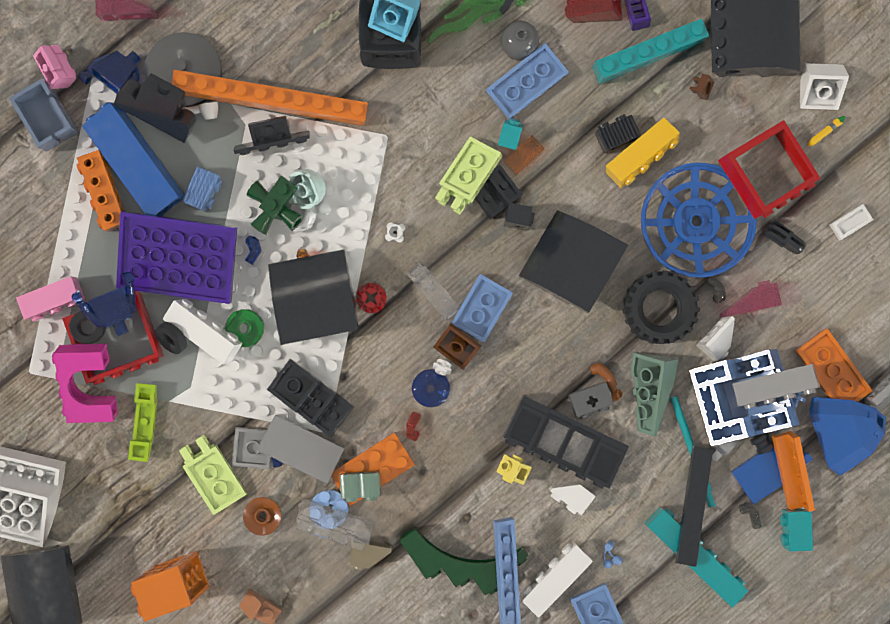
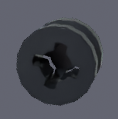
M768 433L758 434L750 440V443L757 448L756 452L758 455L764 454L774 447L773 441H770L768 438Z

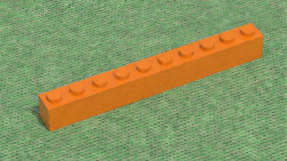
M180 70L173 71L171 84L185 91V96L365 126L367 102Z

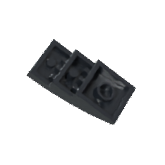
M292 359L288 360L267 388L270 393L295 413H298L309 423L319 428L328 437L334 435L354 408L351 403Z

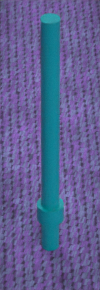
M674 396L670 400L691 457L692 447L695 445L678 396ZM708 482L706 496L708 508L716 506L711 493L712 487L710 482Z

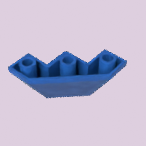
M811 398L809 415L827 466L838 475H843L873 454L885 435L886 417L880 411L854 400Z

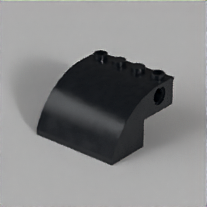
M711 0L712 73L719 77L756 72L761 77L801 72L800 0Z

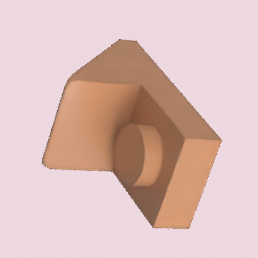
M251 589L248 590L239 605L250 620H253L255 617L265 624H274L282 608Z

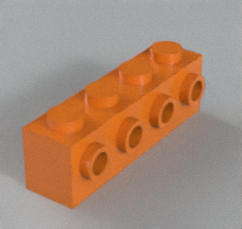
M99 150L77 157V169L85 179L83 185L87 193H90L92 199L90 204L92 209L97 212L99 227L107 232L119 229L120 212L126 210L107 160Z

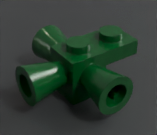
M280 176L270 192L259 181L254 182L246 195L260 202L259 208L263 212L250 223L251 226L262 234L267 235L273 219L283 220L291 231L295 230L304 217L290 209L292 204L289 201L298 187L284 176Z

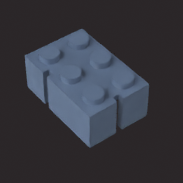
M40 79L11 96L9 100L37 147L47 152L61 144L60 139L66 141L78 134L79 131L61 101L58 100L59 97L54 89H50L47 81Z

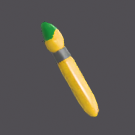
M845 116L834 119L832 123L813 136L807 145L813 146L836 127L841 126L845 121Z

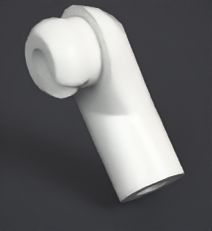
M309 208L304 211L303 220L294 230V233L310 229L316 219L313 209Z

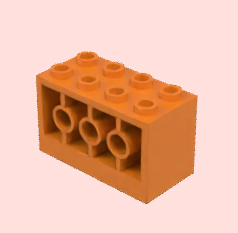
M198 551L154 565L131 582V593L137 599L138 614L140 617H143L144 622L191 606L209 588Z

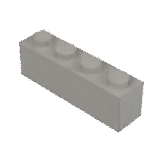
M814 364L733 383V388L738 406H744L745 409L757 407L756 403L764 401V404L774 403L776 398L782 396L786 400L795 398V393L804 392V395L816 393V388H820Z

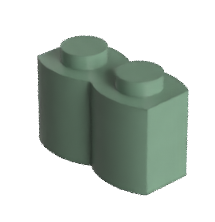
M380 471L341 473V499H346V502L358 501L357 498H365V501L377 500V497L381 496Z

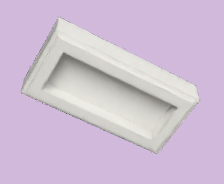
M861 204L829 225L840 241L874 219L865 205Z

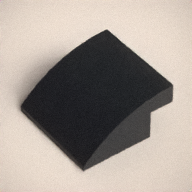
M557 210L519 276L567 305L572 304L580 310L589 313L626 251L628 244L580 219Z
M345 249L268 264L272 302L281 345L359 329L355 310L356 302Z
M53 545L0 556L12 624L83 623L69 545L62 547Z

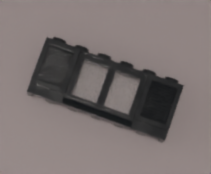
M522 395L503 435L506 439L505 443L513 447L520 445L524 447L522 451L532 456L534 453L541 455L540 459L544 462L551 464V461L558 464L557 468L568 472L570 469L576 472V477L584 481L588 478L593 481V485L601 489L604 486L610 489L629 447Z

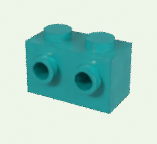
M782 509L780 525L783 526V534H781L780 540L783 548L790 552L813 551L812 512H809L807 509Z

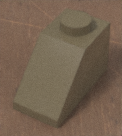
M354 539L349 565L353 566L356 570L370 568L390 554L393 545Z

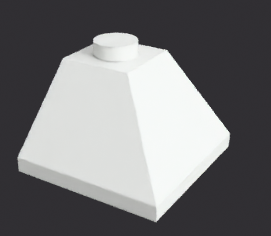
M733 316L722 317L696 345L711 360L721 361L728 355L729 352L727 350L731 347L735 318Z

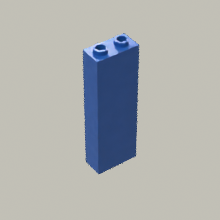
M112 102L103 104L100 107L101 110L96 114L90 115L82 127L144 213L147 215L163 216L183 200L185 194L125 111L114 106Z

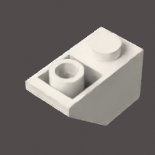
M578 482L553 485L549 488L552 492L550 496L559 503L562 500L568 504L566 508L573 514L578 512L582 515L596 497Z

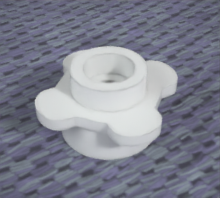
M388 223L385 239L387 241L396 240L398 243L404 240L403 231L405 226L403 224Z
M437 359V362L432 367L440 375H450L452 370L450 369L451 364L442 359Z

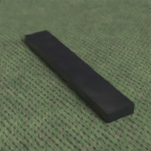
M692 447L675 561L677 564L697 566L713 450Z

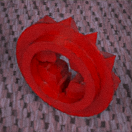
M367 283L358 290L356 301L359 308L364 312L376 313L385 306L387 295L380 285ZM366 292L371 295L376 294L375 300L377 304L371 301L365 304L368 299Z

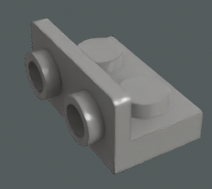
M890 375L863 398L869 406L876 408L878 411L890 402Z

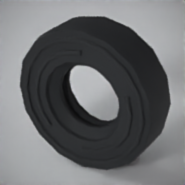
M84 309L75 313L71 318L69 324L70 333L78 342L92 344L104 336L106 321L98 311ZM85 319H90L95 323V330L91 334H86L81 330V323Z
M163 322L155 329L157 340L169 352L180 354L187 347L186 337L172 323Z

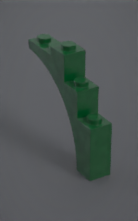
M417 527L400 537L401 544L425 579L429 577L435 578L441 573L440 570L443 569L455 588L459 585L463 587L470 581L469 578L472 577L485 596L487 594L492 595L498 591L496 558L475 560L452 555L432 544ZM523 546L516 550L517 566L526 562V557H528V553Z

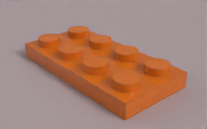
M828 328L823 329L794 350L805 366L814 364L820 387L828 398L858 402L873 391Z
M394 432L335 469L331 477L340 490L341 473L380 471L381 486L413 467L415 463ZM358 501L347 503L349 504V506H351Z

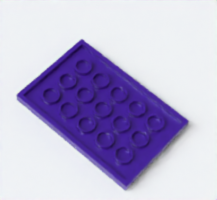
M122 211L120 212L116 288L230 304L232 301L238 227Z

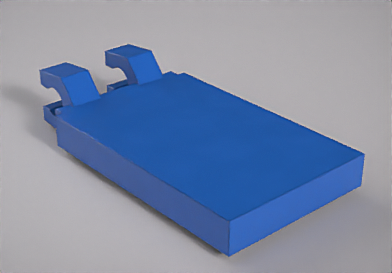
M774 447L764 454H755L730 471L752 504H756L782 486ZM803 452L805 464L813 460L808 452Z

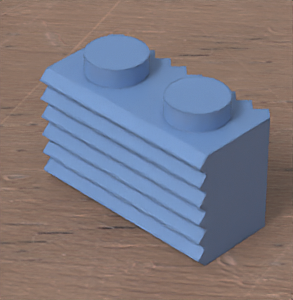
M197 166L182 202L207 212L208 209L213 207L215 192H219L222 186L221 177Z

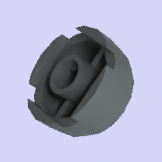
M523 20L514 21L509 24L503 31L501 38L503 51H505L508 57L517 61L524 60L537 50L539 43L538 32L535 27Z

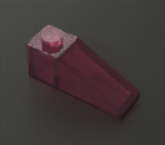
M95 0L96 16L101 21L158 19V14L154 9L134 0Z
M770 280L758 282L759 286L752 287L720 313V317L782 305L777 282L770 284Z

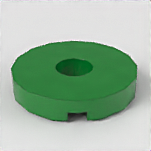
M241 309L233 312L228 317L225 329L227 332H231L238 337V340L243 343L241 347H250L261 340L264 334V323L256 312L249 309ZM242 323H247L250 327L249 332L246 334L240 331Z

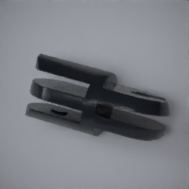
M776 219L772 221L764 233V236L794 254H801L806 247L805 242Z

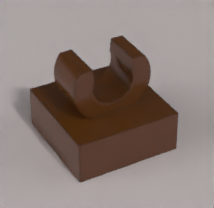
M702 74L701 78L694 77L693 80L698 85L697 87L690 86L689 89L692 93L697 94L700 99L708 100L714 85L710 75Z

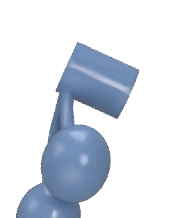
M608 540L605 545L606 550L603 553V566L605 568L612 567L613 563L620 565L623 562L622 557L611 554L610 551L615 545L612 540ZM607 551L613 557L612 561L605 559Z

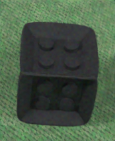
M360 0L359 45L362 65L377 69H407L420 66L421 2L405 42H402L368 27L374 0Z

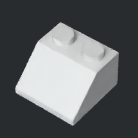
M805 63L800 80V108L838 110L849 79L844 65Z

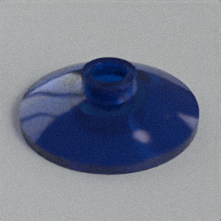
M434 369L420 372L412 383V394L415 400L425 407L441 405L445 402L450 392L447 377L436 373ZM428 385L434 386L433 392L427 390Z

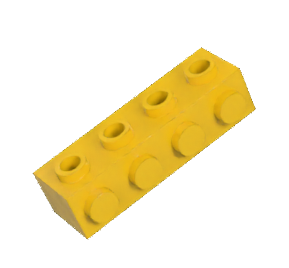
M662 118L606 165V174L620 188L625 185L629 186L639 173L643 174L649 169L652 162L659 161L664 156V152L677 146L680 132L665 118Z

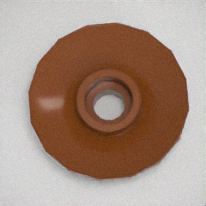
M258 497L246 505L243 512V521L250 532L255 535L265 536L278 528L281 523L282 514L280 507L274 500L267 497ZM265 512L267 517L261 518L260 513Z

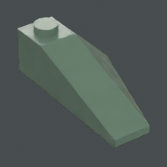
M633 352L631 377H634L635 384L633 394L636 395L637 400L635 410L638 431L651 436L657 435L676 378L678 359L658 354Z

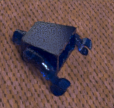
M114 51L111 54L109 53L94 59L87 68V71H82L79 74V79L87 85L94 74L95 78L117 94L127 80L131 79L139 82L140 76L136 63L140 61V57L134 51H131L126 57L119 51Z
M131 272L121 273L126 282L125 286L90 299L87 302L83 301L80 290L71 296L84 316L96 327H103L105 330L114 327L118 337L129 332L125 321L130 320L132 314L136 311L134 284H132L135 280Z

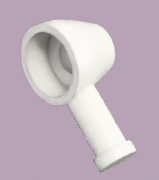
M218 102L182 107V109H188L194 114L201 113L205 120L215 119L218 115Z

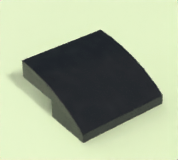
M499 165L492 171L475 197V200L491 220L506 209L509 202L514 203L523 194L502 166Z

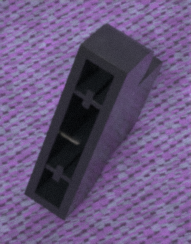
M152 73L148 75L142 85L135 80H127L117 93L113 104L183 143L186 142L196 123V116L192 111L180 108L185 91Z

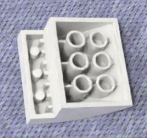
M0 446V537L40 547L45 545L57 510L66 462Z

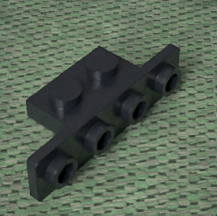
M286 116L248 123L252 142L235 145L233 151L234 154L247 155L257 149L258 151H266L276 145L277 147H285L291 142H296L297 144L304 143L310 138V131L291 134Z

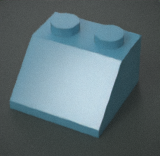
M374 0L368 27L405 42L416 18L421 0Z

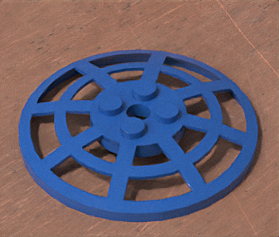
M698 162L675 167L663 174L653 184L644 199L640 223L645 244L660 264L679 275L703 278L723 273L734 267L745 256L754 240L757 218L754 219L749 210L748 215L736 216L734 206L727 196L734 186L722 167ZM691 170V182L681 184L671 191L663 184L671 176ZM699 170L714 172L726 178L728 182L722 189L710 183L699 182ZM691 188V199L683 203L674 196L681 190ZM699 188L710 190L716 195L710 201L699 198ZM658 189L664 196V199L658 208L657 219H646L649 201L653 193ZM721 200L725 203L729 216L720 217L715 206ZM670 202L676 208L674 216L671 219H662L664 209L667 203ZM694 216H698L701 219L700 226L692 224ZM739 223H749L744 244L739 252L729 246L735 235L736 225ZM730 224L728 235L723 241L716 234L720 225ZM646 226H657L659 236L667 247L661 255L652 246ZM663 226H673L678 235L671 243L665 236ZM710 240L718 246L711 253L702 255V243ZM683 241L693 244L694 255L683 253L676 248ZM723 251L732 258L725 265L704 272L703 260L711 259ZM673 253L682 259L694 261L696 272L681 270L670 265L666 260Z

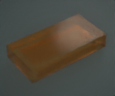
M531 135L504 162L518 175L545 148Z

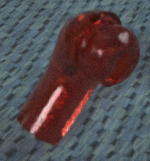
M417 412L411 413L406 424V437L413 441H417L420 435L418 431H415V427L421 417Z

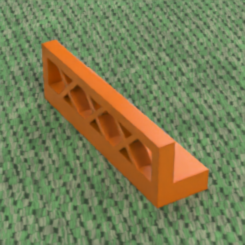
M792 431L773 435L772 439L787 508L793 510L804 507L809 512L814 511L815 507L800 437Z

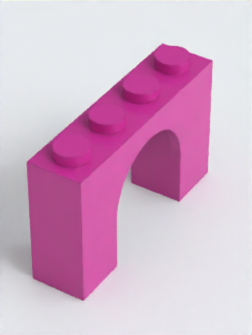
M107 344L59 345L55 352H53L52 362L56 366L55 378L59 382V397L63 402L62 414L66 417L67 423L113 422L118 414L116 396H91L83 393L74 382V373L104 370L110 361Z

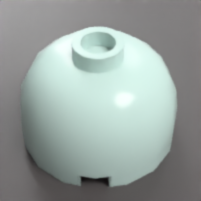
M303 169L289 176L290 182L298 187L291 198L294 204L298 203L301 206L300 208L309 209L322 201L325 196L326 186L323 178L317 172Z

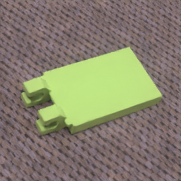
M469 137L439 184L442 187L435 199L438 200V203L445 206L451 195L456 197L451 208L460 215L466 204L469 205L470 202H473L502 158V153Z
M204 434L195 440L202 451L194 455L190 446L186 445L179 452L185 460V465L182 467L212 514L215 515L247 495V492L218 446H215L214 443L210 445L209 440Z

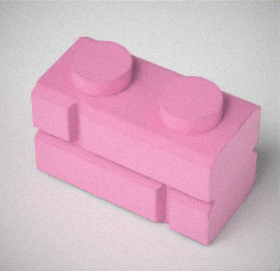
M59 45L40 46L33 55L50 89L69 88L76 80V72L71 68L67 61V55Z

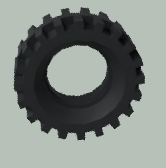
M663 270L648 273L635 280L633 285L626 291L627 295L623 299L624 309H622L626 317L624 321L631 328L630 331L633 334L635 333L639 339L651 344L674 343L685 338L687 333H691L694 323L698 322L697 313L700 312V307L697 304L699 296H696L694 293L696 289L687 283L688 280L686 278L678 276V273H670ZM653 291H666L676 300L677 314L673 321L667 325H654L644 316L643 302L647 295Z

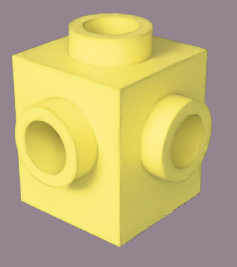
M504 454L496 472L503 475L502 479L511 484L514 481L524 485L532 467L523 463L524 459L515 454L512 457Z

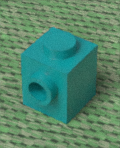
M514 118L505 119L498 145L516 150L524 124H520V121Z

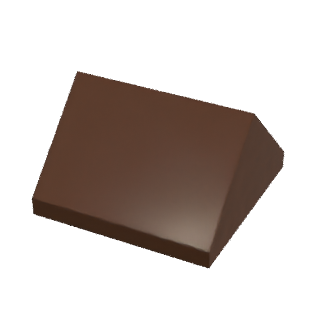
M451 323L433 346L434 349L463 370L482 347Z

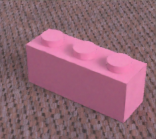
M70 276L16 297L23 318L35 322L43 319V315L48 313L53 315L61 312V308L66 306L71 308L79 305V301L84 300L85 296L78 278Z

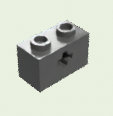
M601 382L568 394L574 415L576 417L580 416L581 419L591 416V412L596 410L599 413L610 409L609 406L614 405L606 382ZM589 397L595 398L596 401L593 402V405L587 404L586 401H589Z

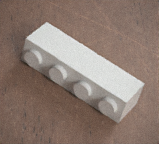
M187 299L174 300L163 317L165 322L172 323L178 327L185 337L222 364L231 362L243 344L235 334L224 330L219 322L209 319L207 313L197 310L193 307V303Z
M575 542L572 544L568 543L562 549V554L550 561L548 564L549 568L545 572L541 571L535 577V582L531 586H526L521 592L522 602L538 618L593 562Z

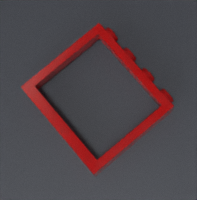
M784 120L718 160L754 219L762 215L764 218L774 213L773 208H782L788 204L787 199L790 198L792 201L801 196L800 191L803 189L805 192L816 186L814 182L820 179L817 171ZM776 135L804 182L765 206L736 158Z
M133 291L88 309L98 311L102 315L135 302L154 353L95 375L94 370L81 371L86 384L93 383L94 386L104 383V379L111 376L112 379L123 375V371L130 370V372L139 370L142 364H155L159 362V358L164 356L160 343L155 336V330L141 292ZM74 314L62 318L71 344H84L75 340L70 333L69 324Z

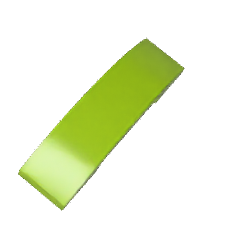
M136 383L134 402H136L133 438L130 440L128 460L148 462L156 423L157 385Z

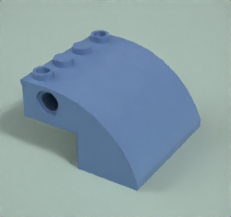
M777 349L762 351L734 360H724L690 370L711 446L800 425L792 398L784 400L783 396L778 397L776 402L764 404V401L756 403L757 407L745 409L744 406H738L733 383L784 371Z

